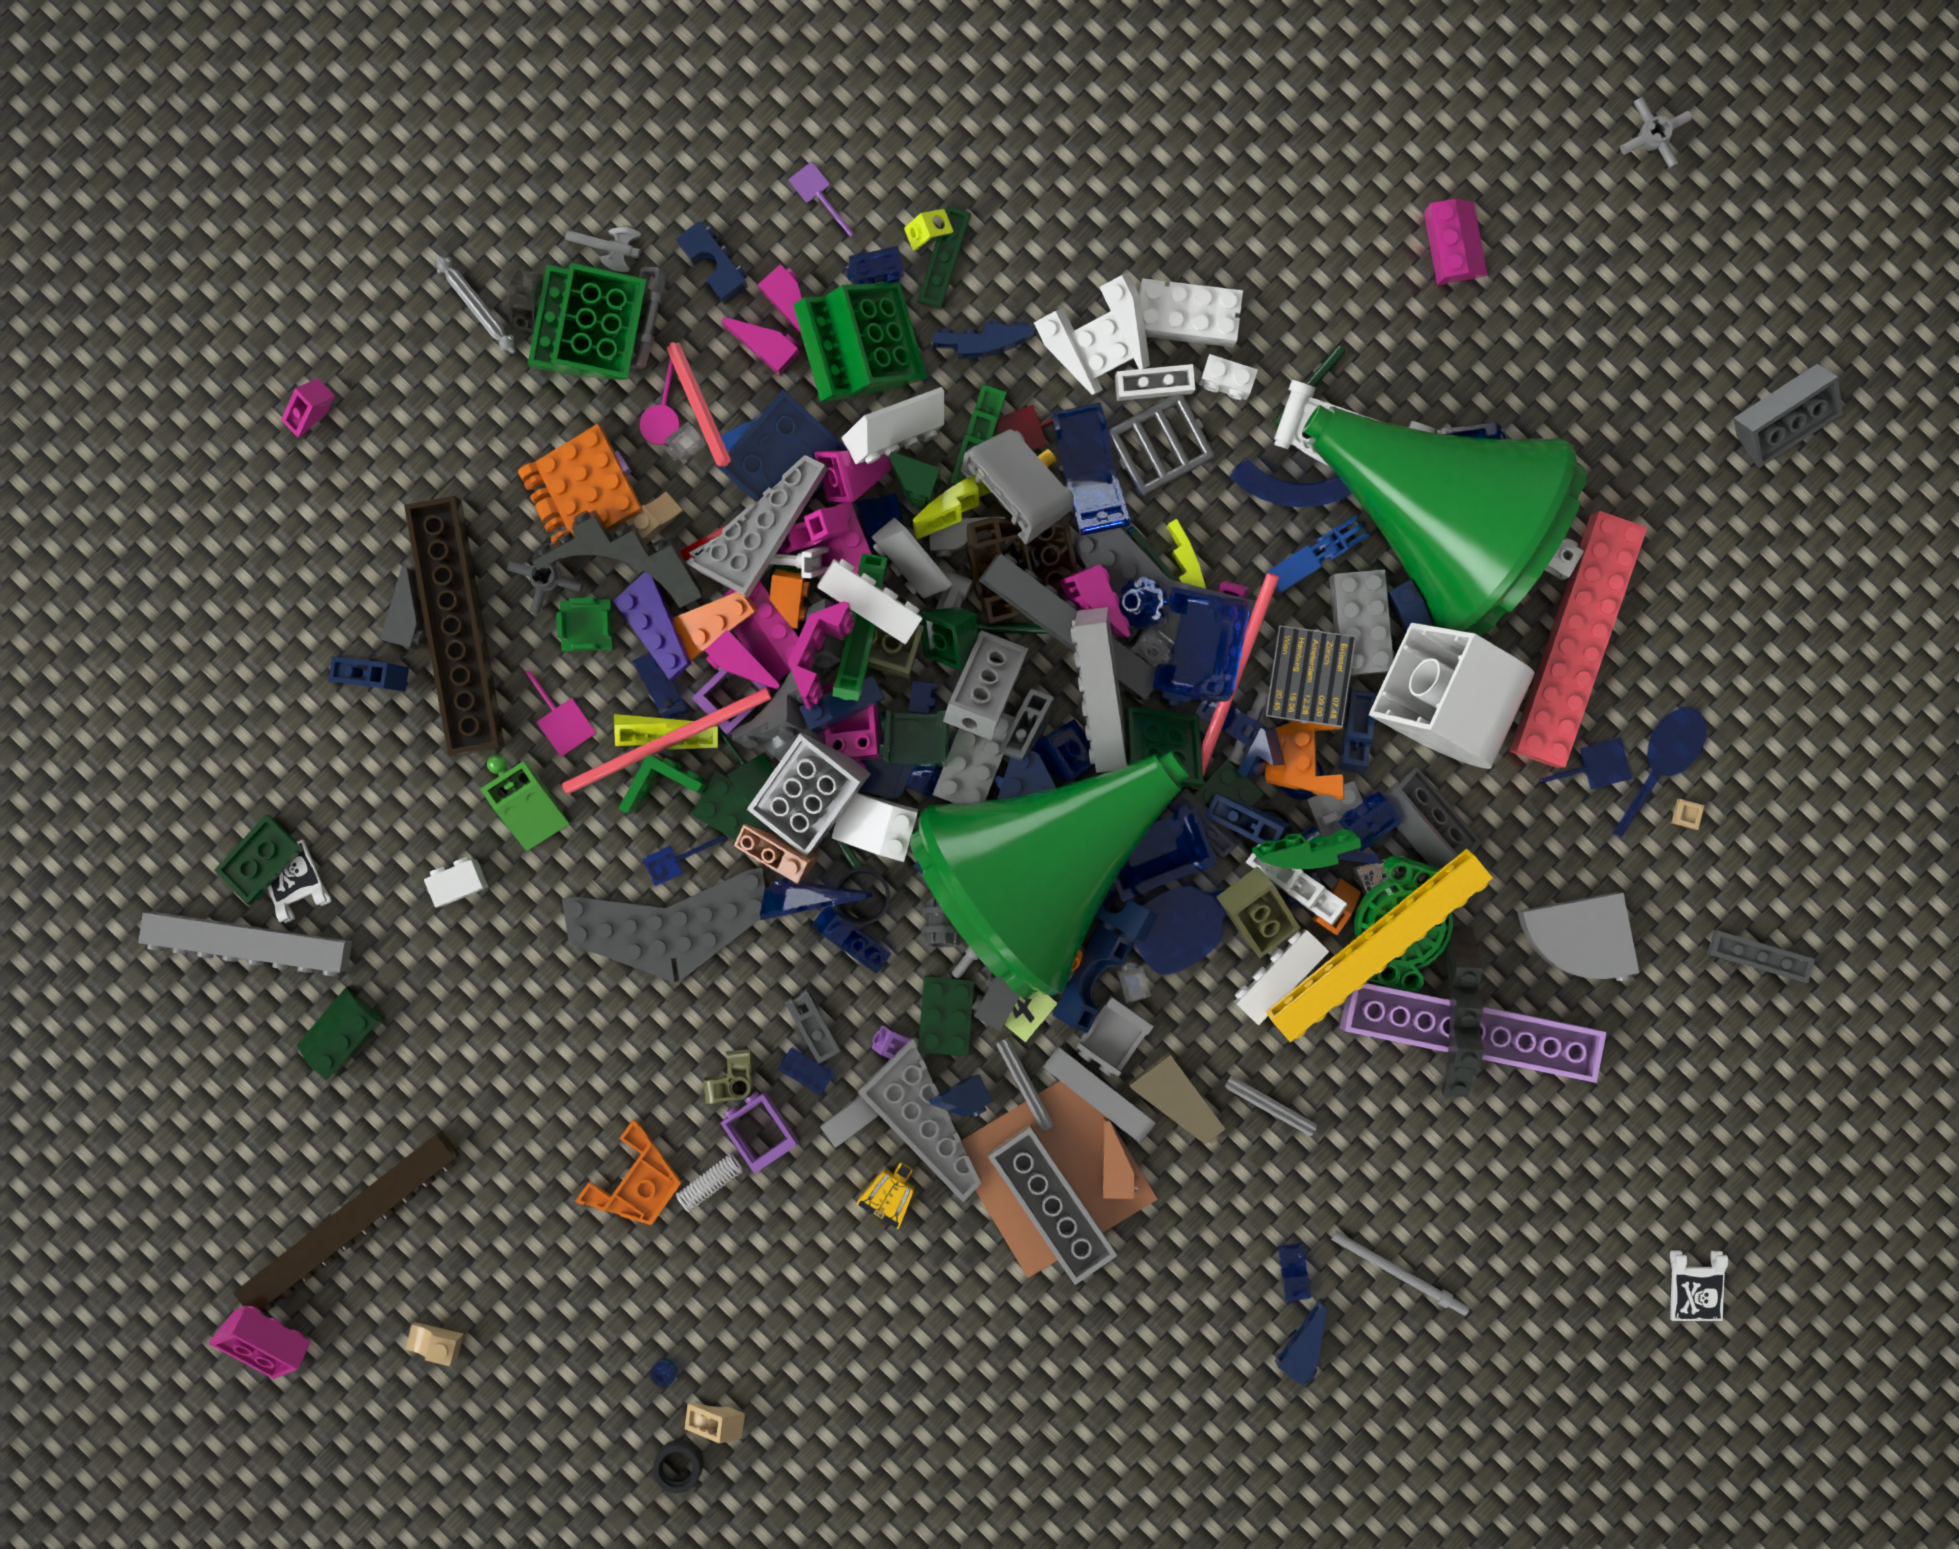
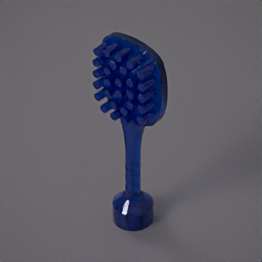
M1313 826L1300 833L1307 841L1321 836ZM1321 868L1307 869V870H1311V871H1315V872H1316V871L1320 870ZM1183 886L1166 891L1142 905V907L1159 915L1145 942L1138 939L1134 942L1142 958L1154 971L1159 974L1168 975L1184 970L1203 959L1219 944L1224 934L1223 923L1228 914L1217 899V896L1226 889L1210 893L1196 886Z

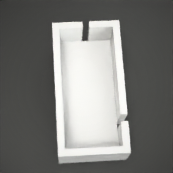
M1142 278L1139 295L1141 297L1146 337L1234 347L1238 337L1240 320L1238 317L1241 312L1243 290L1170 282L1169 286H1164L1165 281Z

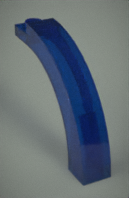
M1247 457L1228 473V476L1250 494L1262 500L1283 506L1315 507L1336 502L1352 495L1338 475L1314 483H1293L1280 480L1263 472Z

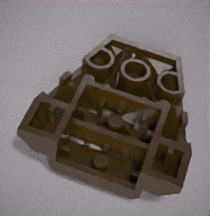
M987 518L967 523L966 534L968 541L965 547L975 595L977 600L981 601L982 611L988 623L1012 618L1020 613L1016 608L978 581L997 555H1010L1018 562L1017 566L1023 571L1025 569L1030 570L1038 577L1037 581L1043 586L1047 584L1054 589L1061 586L1059 580L1078 572L1068 524L1054 523L1028 544H1025L1018 536V533L1022 531L1018 522L1014 525L1010 519Z

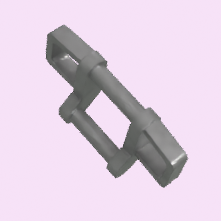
M643 267L640 270L639 278L647 280L642 304L649 305L643 332L636 333L634 346H641L636 360L631 361L630 368L643 369L646 366L653 345L654 337L652 334L658 307L663 301L666 271L658 267ZM655 275L653 292H647L650 277Z

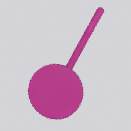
M671 359L669 360L662 403L649 407L643 413L640 420V430L643 437L655 445H664L671 442L678 434L680 426L676 412L666 406L673 372Z

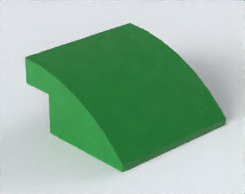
M570 263L569 269L546 265L528 366L576 376L628 380L647 280Z
M900 282L841 285L826 296L804 297L793 304L820 402L873 394L927 379Z

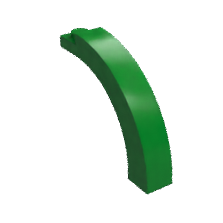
M862 553L858 575L867 574L877 581L875 586L883 590L888 558ZM851 610L853 613L852 620H855V624L851 633L846 636L832 696L840 697L843 700L858 701L864 685L876 625Z

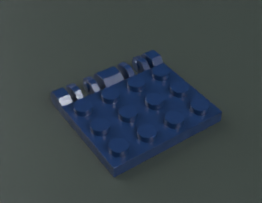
M782 389L728 451L731 462L725 467L717 465L716 467L751 499L758 502L764 496L762 493L769 487L772 489L782 480V475L804 455L816 460L814 452L848 451V449ZM822 481L811 496L813 499L824 489Z

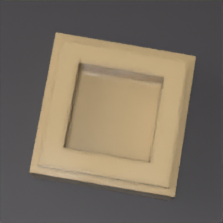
M1677 799L1671 823L1699 830L1705 805Z

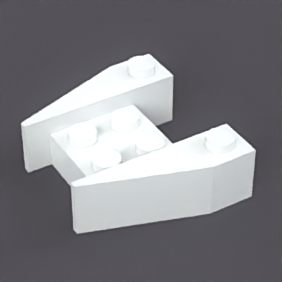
M1130 274L1121 275L1100 287L1111 311L1074 331L1064 309L1054 311L1034 322L1044 345L1092 395L1103 390L1097 377L1133 358L1139 370L1150 366L1141 297Z

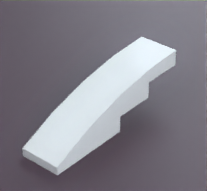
M1254 853L1246 861L1253 869L1258 866L1273 884L1332 926L1348 906L1347 903L1329 892L1301 869L1282 868L1261 862Z

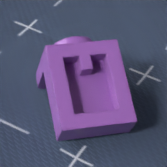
M882 1025L880 1030L874 1035L872 1049L880 1055L891 1059L911 1038L896 1033Z

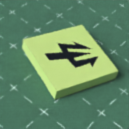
M1041 993L1031 999L1020 996L1004 1025L1026 1042L1054 1009L1057 1002L1049 995Z

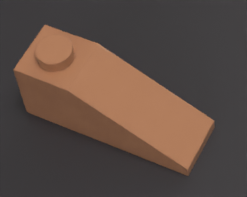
M1103 1118L1102 1197L1134 1199V1192L1139 1190V1177L1134 1176V1171L1110 1120Z

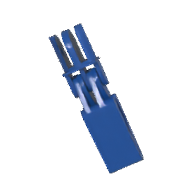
M1354 515L1318 538L1316 541L1319 543L1312 547L1310 544L1268 570L1266 574L1272 573L1279 576L1276 585L1278 593L1280 594L1322 567V562L1326 559H1329V561L1333 560L1370 536L1368 532H1365L1348 544L1345 540L1364 528L1362 523L1343 535L1339 532L1358 520V516ZM1320 550L1324 551L1323 553L1317 556V552H1319Z

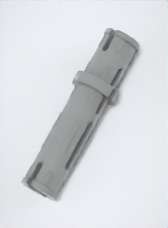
M1258 691L1251 710L1246 713L1247 719L1230 757H1228L1229 761L1240 766L1243 763L1261 723H1264L1266 720L1264 716L1267 710L1269 694Z

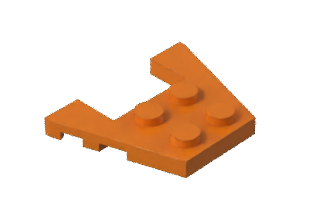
M1292 721L1275 728L1284 765L1274 766L1265 761V778L1267 783L1296 790L1303 789L1312 791L1313 794L1321 796L1324 794L1333 796L1335 799L1345 800L1343 775L1317 776L1315 732L1342 729V727L1314 723L1303 724L1301 721Z
M633 1119L619 1139L641 1154L612 1196L589 1181L575 1202L652 1225L682 1181L639 1122Z

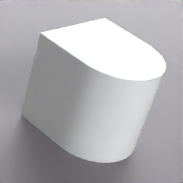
M1411 623L1370 710L1369 716L1439 753L1473 766L1491 769L1535 673L1528 665L1477 634Z

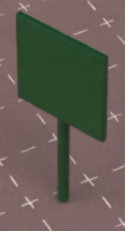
M718 726L719 735L742 765L729 773L727 777L749 806L773 773L774 768L763 753L746 763L724 731Z

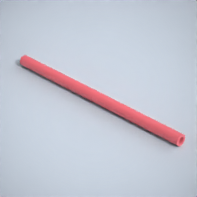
M1266 574L1202 743L1203 776L1279 580V576L1275 574Z
M766 687L562 783V787L566 794H570L645 759L647 754L653 755L769 701L772 699V695Z

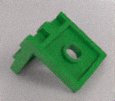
M647 754L618 809L627 814H636L658 772L696 793H704L708 784L703 782L705 777L692 770L682 771L683 765L672 759L665 758L662 760Z

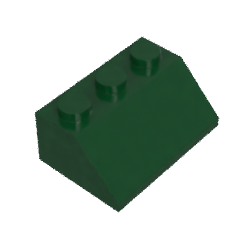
M891 451L889 457L892 470L907 501L911 503V507L922 511L937 496L941 484L940 468Z
M347 986L298 1042L297 1047L306 1063L328 1081L339 1075L385 1021V1018Z

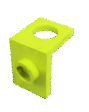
M945 209L920 213L904 227L913 251L918 250L932 237L947 235L953 232ZM933 217H938L943 221V229H938L934 225Z

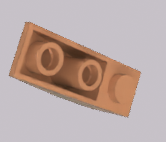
M747 824L743 825L734 844V847L797 884L810 876L819 857L815 852H811L805 857L782 837Z

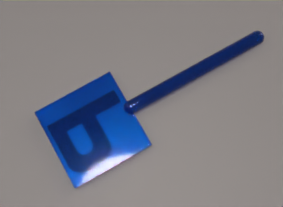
M722 835L675 857L669 846L643 858L654 885L657 886L683 874L678 861L725 840L727 836Z

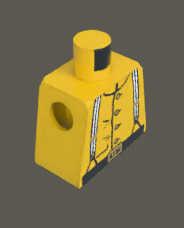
M900 1162L894 1174L887 1169H883L861 1194L857 1205L899 1229L914 1191V1186L907 1182L913 1169Z

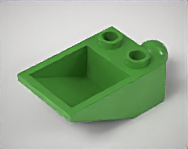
M493 754L487 760V767L490 772L498 774L499 777L480 790L526 851L570 824L528 760L521 762L508 771L507 759L501 754ZM522 773H525L529 778L526 783L520 779ZM501 787L507 790L506 796L500 795L499 789Z

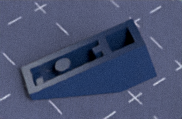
M1412 579L1387 592L1388 604L1405 634L1411 623L1434 626L1425 603Z
M332 656L328 681L406 692L409 667Z
M871 676L864 680L862 693L858 701L843 700L840 697L832 696V691L822 695L819 703L814 704L811 710L807 709L805 704L799 707L809 730L819 734L885 698L875 677Z
M1219 793L1215 794L1206 813V817L1259 844L1265 841L1284 839L1291 826L1269 813Z
M1318 1300L1275 1360L1279 1369L1302 1386L1306 1381L1310 1382L1317 1373L1316 1367L1319 1362L1327 1307L1321 1300Z

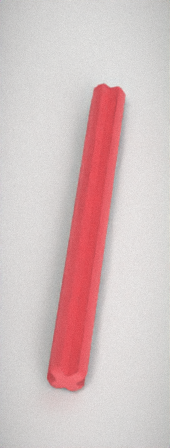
M671 342L670 346L667 347V352L716 465L725 467L731 462L725 444L679 342Z

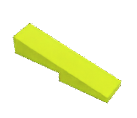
M614 714L615 746L645 745L694 721ZM718 725L672 745L667 750L718 748Z

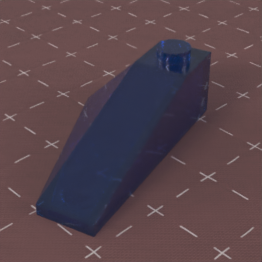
M788 878L774 880V886L764 889L760 920L873 897V893L802 881L797 884L789 882Z

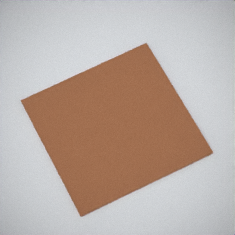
M1061 1081L1038 1093L1053 1122V1127L1049 1130L1042 1131L1025 1101L961 1140L965 1152L969 1156L981 1182L975 1191L1028 1278L1058 1259L1009 1189L987 1153L1028 1124L1031 1125L1102 1232L1107 1231L1158 1200L1113 1124L1112 1127L1134 1171V1176L1139 1177V1190L1134 1192V1199L1102 1197L1103 1118L1107 1117Z

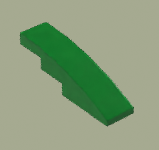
M983 383L950 483L956 485L967 478L961 471L965 452L993 437L1007 391Z

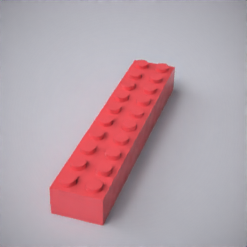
M1602 511L1590 515L1579 547L1584 552L1568 579L1509 752L1555 768L1566 767L1647 527Z

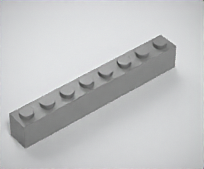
M158 912L143 913L138 940L140 944H147V949L162 951L163 947L173 948L172 953L188 954V951L198 952L197 956L213 958L214 954L222 955V960L238 962V959L242 958L248 959L247 963L252 965H263L264 962L273 963L272 967L279 969H288L289 965L297 966V971L313 973V970L317 969L323 970V975L338 976L339 973L348 971L352 941Z

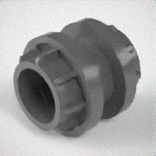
M935 898L928 900L927 907L922 909V916L929 918V926L922 927L921 935L926 937V943L929 946L957 947L961 944L962 936L946 916Z

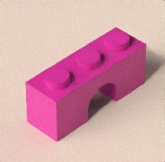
M836 506L819 509L805 516L804 522L793 525L779 547L778 553L788 555L802 553L849 531L850 528L843 507Z

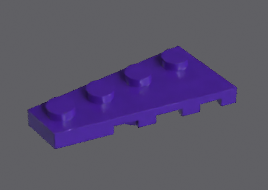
M644 572L614 600V603L668 679L674 680L692 663L680 634L676 632L673 616L667 610L663 600L665 597L662 589H659L656 580L651 575Z

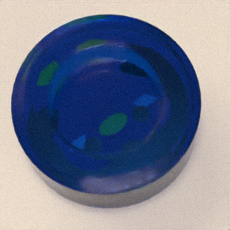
M666 1358L656 1361L650 1373L653 1382L659 1386L670 1385L677 1375L675 1363Z

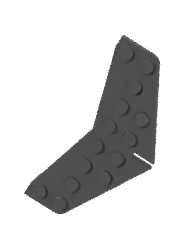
M1099 506L1094 507L1076 540L1075 548L1086 568L1101 564L1102 568L1107 570L1110 577V582L1108 583L1112 592L1117 594L1120 601L1119 609L1130 625V629H1128L1130 636L1127 637L1130 642L1135 638L1142 623H1145L1146 625L1135 645L1239 648L1254 609L1255 600L1244 599L1172 580L1164 574L1117 524V521L1109 512ZM1269 607L1267 608V611H1266V614H1265V616H1264V619H1265V617L1267 616V614H1268V612L1270 611L1271 608H1269Z
M763 867L747 870L667 908L584 897L562 899L567 935L572 945L672 982H676L673 958H676L679 981H682L763 918L769 910Z

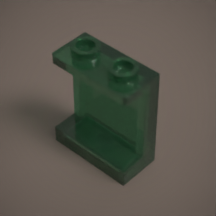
M886 710V717L881 718V732H885L884 742H880L879 756L883 757L885 764L947 767L949 724L943 722L946 711H937V714L893 713L892 710Z

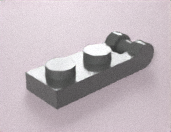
M808 989L800 992V996L794 999H787L785 1004L819 1064L841 1052V1049ZM806 1004L809 1011L801 1015L798 1008Z

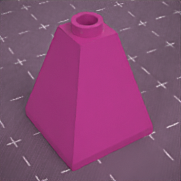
M849 451L814 452L816 461L828 468L822 478V484L826 499L830 502L855 501L891 470L890 457H887L886 454L880 455L881 457L873 463L867 464L865 461L856 465Z

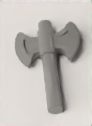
M617 227L609 230V234L615 238L614 241H607L567 230L565 240L602 249L610 253L609 255L601 256L600 261L607 268L615 272L629 273L630 268L625 263V257L639 259L641 249L630 245L634 240L641 238V233L632 228Z

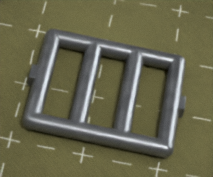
M1183 394L1173 395L1110 428L1107 432L1120 457L1118 462L1123 470H1127L1140 495H1146L1211 461L1215 456L1201 430L1203 425L1200 419L1195 418ZM1175 405L1178 406L1202 451V454L1191 460L1187 457L1164 411ZM1153 417L1156 418L1180 463V466L1168 472L1141 424ZM1132 428L1158 475L1157 478L1147 483L1143 481L1119 436Z

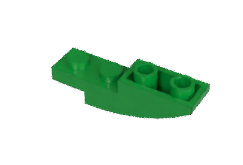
M1342 829L1336 831L1333 835L1326 837L1317 836L1310 841H1307L1301 834H1290L1278 841H1265L1260 846L1253 847L1252 851L1261 862L1289 869H1315L1339 864L1337 855L1361 848V842L1354 832Z

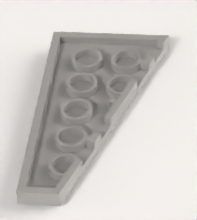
M804 455L782 475V480L772 489L769 487L762 493L764 496L754 505L751 503L722 529V534L712 543L709 541L703 547L704 550L695 559L691 557L686 564L748 598L828 468L824 464Z
M911 1038L857 1093L954 1194L964 1202L980 1186L981 1182L969 1156L965 1152L948 1112L931 1105L929 1102L930 1099L939 1095V1092L928 1073L914 1039Z

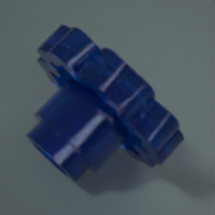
M1140 577L1139 580H1129L1121 588L1123 597L1119 599V609L1122 615L1127 618L1130 626H1134L1137 629H1145L1147 625L1156 626L1159 621L1164 619L1165 613L1163 609L1168 606L1169 602L1166 590L1159 589V581L1149 577Z

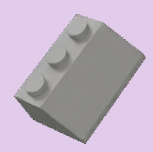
M895 517L871 537L876 542L873 548L881 557L887 555L892 561L889 567L898 577L902 574L907 579L904 585L913 595L918 593L924 599L953 585L906 527Z

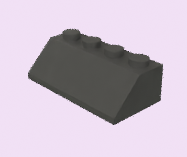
M1817 363L1733 418L1736 436L1757 467H1762L1843 414L1838 376Z
M1417 766L1413 767L1385 791L1376 802L1381 811L1389 817L1398 831L1408 839L1416 852L1430 866L1442 869L1465 849H1468L1473 854L1482 843Z

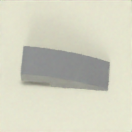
M859 1096L825 1121L820 1128L836 1148L875 1119L878 1114Z

